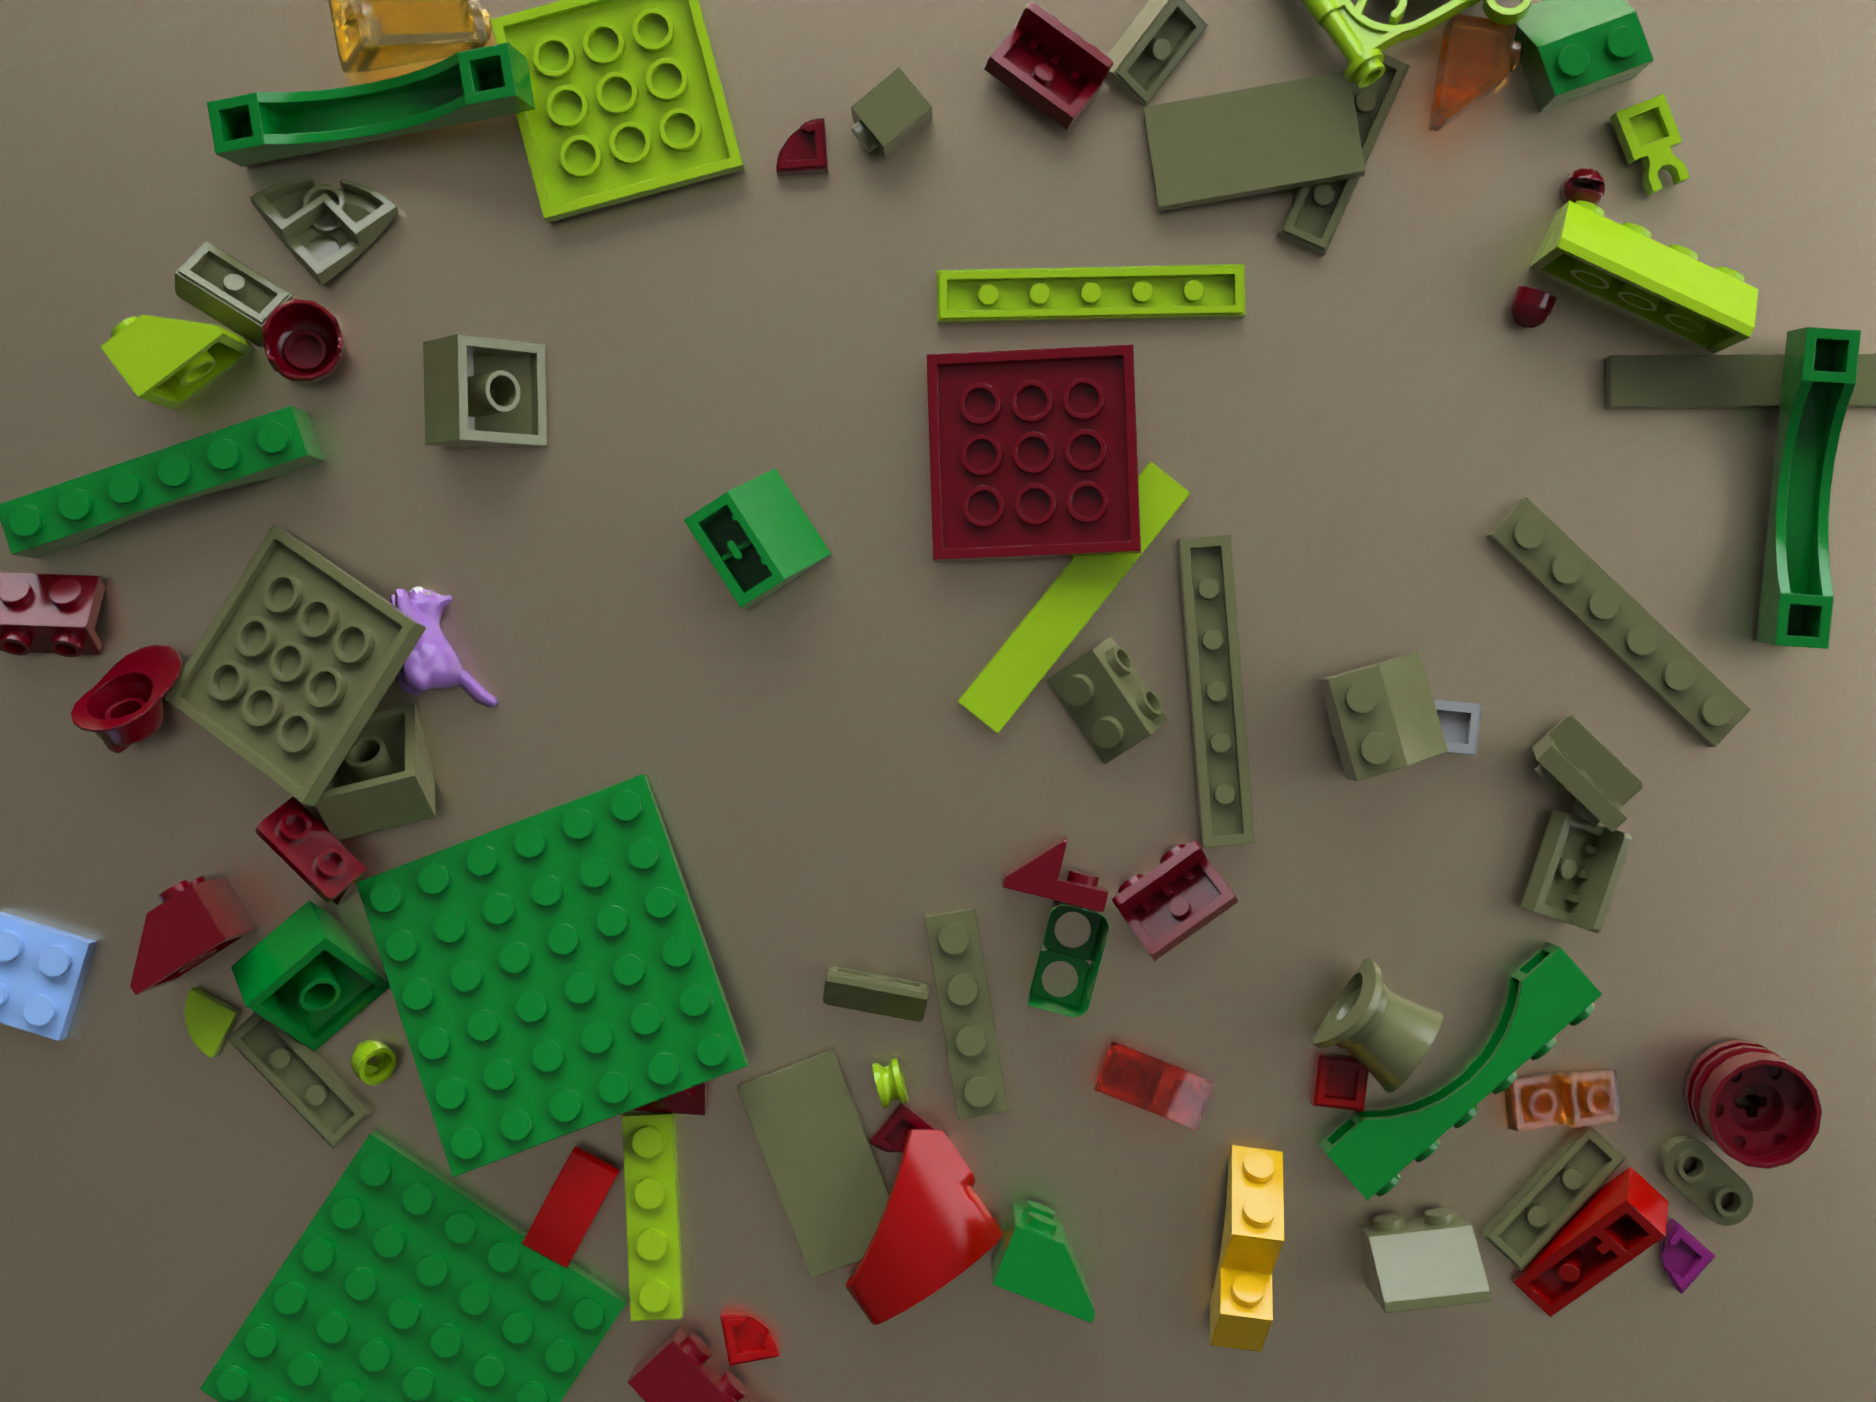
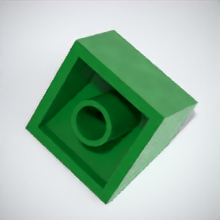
M1543 0L1530 5L1526 16L1519 22L1507 25L1539 112L1635 78L1654 61L1637 12L1625 0Z
M310 900L231 966L245 1006L313 1051H316L390 988L385 973L345 926Z
M1028 1200L1025 1206L1012 1202L1002 1228L1004 1231L1003 1236L997 1242L991 1256L992 1284L1092 1323L1096 1313L1090 1288L1061 1221L1054 1218L1056 1212L1034 1201Z

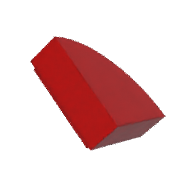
M721 1311L720 1319L729 1366L780 1357L781 1350L777 1338L761 1319L743 1311Z

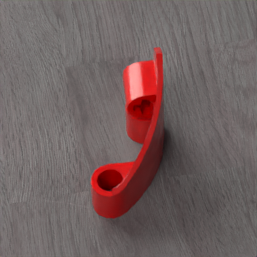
M908 1130L902 1159L881 1220L860 1264L845 1284V1288L873 1325H879L899 1315L944 1287L978 1261L1003 1236V1229L972 1187L975 1184L972 1171L943 1130Z

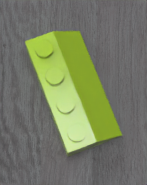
M1569 200L1555 212L1532 260L1531 268L1712 353H1717L1751 337L1755 328L1758 289L1745 283V276L1740 272L1723 266L1710 267L1698 261V254L1693 250L1676 244H1670L1669 247L1651 239L1652 234L1646 228L1629 222H1624L1622 225L1604 217L1605 212L1602 208L1587 201L1578 200L1574 203Z

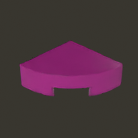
M1671 1218L1666 1225V1236L1659 1243V1261L1668 1282L1675 1290L1682 1294L1715 1258V1255L1683 1226Z

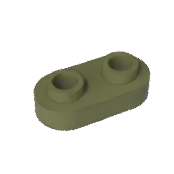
M1687 1135L1675 1136L1664 1143L1658 1155V1167L1661 1174L1703 1215L1713 1222L1724 1226L1738 1224L1749 1215L1753 1206V1194L1749 1185L1706 1144ZM1689 1157H1695L1697 1160L1696 1168L1690 1173H1685L1683 1170L1685 1160ZM1728 1192H1733L1734 1202L1732 1205L1722 1208V1196Z

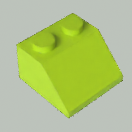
M144 314L139 317L127 318L117 324L111 331L112 338L100 346L139 398L174 411L255 350L250 341L215 324Z

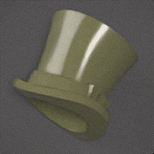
M1365 958L1311 1039V1043L1318 1048L1337 1045L1341 1049L1346 1048L1373 1075L1387 1093H1391L1397 1090L1419 1065L1435 1040L1444 1017L1440 1011L1417 1004L1388 990L1387 986L1383 983L1379 965L1372 959Z

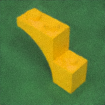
M1231 1146L1228 1156V1182L1223 1237L1216 1279L1210 1298L1211 1346L1261 1352L1273 1321L1272 1273L1284 1243L1283 1152Z

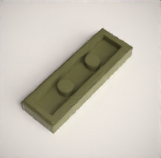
M254 1012L227 1038L238 1052L332 1149L339 1146L374 1112V1109L317 1051H313Z
M1583 1120L1479 1233L1522 1271L1626 1158Z

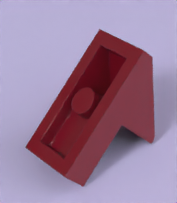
M1066 836L1056 840L1003 874L1001 883L1003 888L1104 912L1109 892L1106 888L1097 886L1099 877L1075 870H1069L1067 878L1059 876L1068 841Z

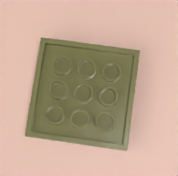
M273 525L164 699L301 803L315 806L426 630V627L299 539Z

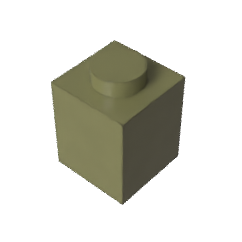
M899 67L851 106L853 121L856 123L851 127V131L868 152L876 148L885 159L932 121V106Z

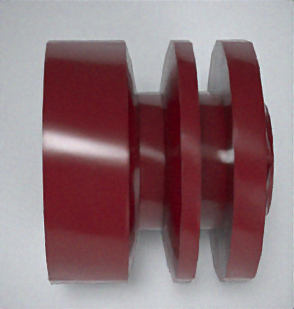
M1734 1039L1715 1044L1697 1057L1687 1074L1684 1098L1689 1116L1699 1129L1711 1141L1715 1142L1725 1154L1746 1166L1770 1169L1789 1164L1809 1149L1819 1133L1822 1108L1817 1089L1802 1071L1788 1063L1774 1051L1757 1042ZM1747 1088L1751 1090V1094L1745 1095V1089ZM1743 1098L1742 1105H1739L1736 1099Z

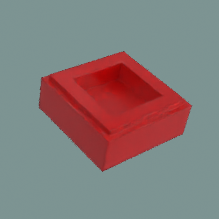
M1316 1052L1310 1103L1313 1106L1364 1112L1369 1071L1354 1056Z

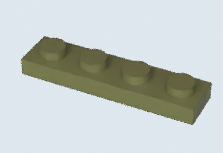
M975 907L925 915L958 1120L1009 1112Z

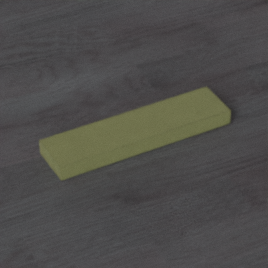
M1382 53L1384 55L1383 65L1386 69L1376 82L1365 88H1359L1356 83L1351 84L1364 166L1410 67L1409 64ZM1360 177L1299 187L1277 236L1324 256Z

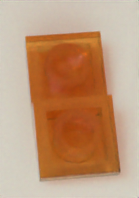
M1581 1069L1519 1075L1504 1090L1508 1129L1517 1132L1558 1125L1577 1128L1621 1121L1616 1069Z

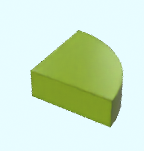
M198 987L190 989L185 1004V1022L190 1037L196 1046L211 1058L218 1056L241 1010Z

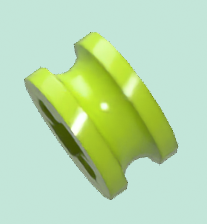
M898 1057L892 1058L887 1066H882L879 1062L873 1063L874 1079L883 1109L890 1107V1103L893 1100H900L902 1104L909 1102Z

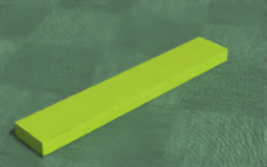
M1245 264L937 270L938 324L1240 319L1246 316Z
M1150 461L1138 476L1141 553L1074 556L959 699L958 702L996 733H999L1190 495L1188 490Z

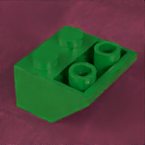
M776 468L727 491L684 519V522L740 608L748 610L832 555Z

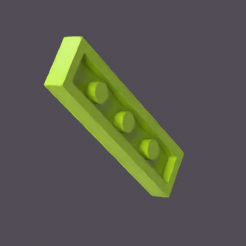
M626 1112L622 1115L631 1321L682 1319L684 1315L676 1113Z

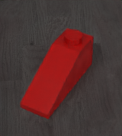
M1632 1167L1628 1168L1595 1192L1530 1263L1514 1276L1513 1283L1549 1317H1552L1666 1236L1669 1202Z

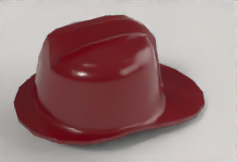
M156 644L142 647L126 655L74 704L71 711L73 724L81 730L95 732L108 749L114 753H122L132 744L152 736L161 727L164 719L162 697L180 676L182 661L179 653L170 646Z

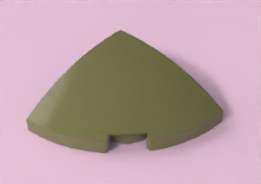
M312 177L298 178L272 185L251 196L252 204L263 219L321 286L359 257L380 236L398 213L397 206L378 191L346 179L340 181L342 189H337L330 185L316 186Z

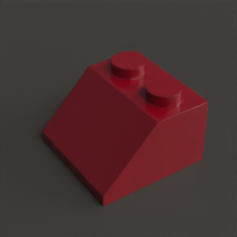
M202 875L190 882L186 879L158 895L162 904L146 914L130 987L134 994L138 995L171 983L257 929L256 924L226 877L207 881L205 876Z

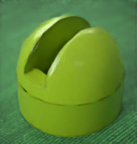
M366 1040L356 1046V1050L350 1057V1064L354 1074L365 1084L378 1085L385 1082L393 1074L397 1058L395 1053L384 1043L377 1040ZM372 1056L380 1057L377 1064L369 1061Z

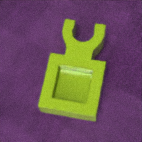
M1664 93L1615 112L1610 117L1628 165L1640 160L1643 164L1642 183L1647 196L1657 193L1663 188L1658 179V171L1660 169L1666 170L1671 174L1674 186L1690 178L1686 165L1671 150V148L1676 147L1683 141Z

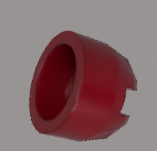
M1579 168L1572 171L1564 178L1560 186V198L1563 204H1566L1569 200L1574 203L1582 200L1597 205L1605 192L1603 177L1598 171L1591 168ZM1573 182L1594 184L1595 190L1573 188Z
M1517 286L1511 301L1512 315L1515 321L1523 327H1537L1549 319L1557 298L1539 289Z

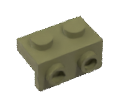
M1108 637L1047 679L1104 764L1151 736L1167 722L1160 698L1152 689L1145 686L1134 670V663L1130 654L1122 646L1117 645L1112 637Z
M1567 714L1532 747L1536 760L1540 763L1535 768V771L1555 791L1564 786L1576 797L1577 800L1572 804L1573 808L1591 826L1595 827L1601 822L1613 833L1628 819L1622 806L1642 789L1643 784L1572 714Z
M1553 810L1520 907L1599 933L1609 911L1621 870L1626 861L1632 836L1617 830L1612 833L1607 827L1598 824L1593 827L1584 819Z

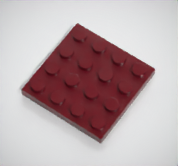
M1133 344L927 354L933 560L935 562L1141 553Z

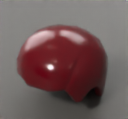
M293 299L277 306L263 325L262 339L269 364L274 371L292 382L315 383L333 374L343 357V335L338 320L333 313L315 301Z

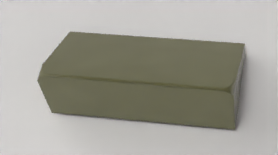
M1149 0L1107 54L1113 61V66L1106 79L1140 105L1146 107L1208 25L1185 0Z
M207 240L175 272V293L177 296L259 347L263 345V325L274 308L293 299L292 293Z
M832 965L826 974L823 1002L831 1006L919 1022L924 1018L929 986L923 982Z

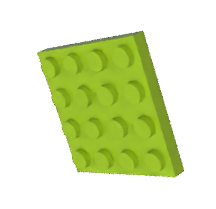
M560 0L490 19L496 43H510L528 61L535 110L516 113L542 214L547 223L745 170L699 0Z

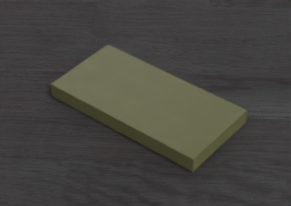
M1345 71L1143 107L1159 212L1363 177L1365 175V166L1352 85L1345 78Z
M834 1049L827 1050L738 1085V1093L811 1280L862 1260L881 1220L890 1192L872 1146L869 1143L867 1133Z

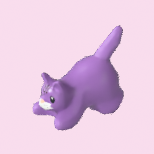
M420 586L414 587L409 593L405 589H397L395 594L390 595V603L426 627V630L395 677L401 689L411 695H419L427 690H445L460 686L476 703L489 708L495 707L498 704L497 699L486 691L468 671L462 668L458 655L445 638L439 625L443 609L451 603L452 596L439 595Z

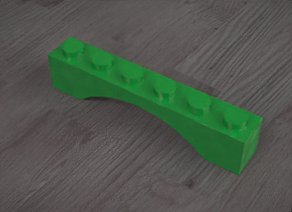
M508 42L457 52L445 60L426 68L372 83L314 91L255 92L207 102L215 154L241 167L535 110L527 58Z
M1805 327L1787 331L1756 639L1758 642L1778 646L1829 649L1834 600L1829 561L1830 494L1840 432L1856 384L1861 330Z
M291 405L0 503V522L11 554L37 559L85 543L117 525L164 507L224 489L277 478L325 462L310 414Z
M1549 942L1545 943L1509 975L1505 1001L1495 1028L1480 1052L1458 1075L1437 1090L1411 1102L1383 1109H1366L1364 1112L1354 1111L1323 1138L1318 1145L1367 1201L1375 1194L1379 1197L1388 1193L1397 1185L1401 1178L1399 1173L1413 1160L1416 1162L1425 1160L1438 1148L1440 1142L1437 1139L1452 1126L1460 1128L1468 1123L1478 1112L1476 1105L1491 1092L1498 1094L1508 1088L1516 1079L1517 1073L1515 1071L1529 1058L1537 1060L1549 1052L1556 1043L1554 1036L1568 1024L1575 1026L1584 1021L1594 1011L1595 1006L1592 1003L1602 993L1561 947Z

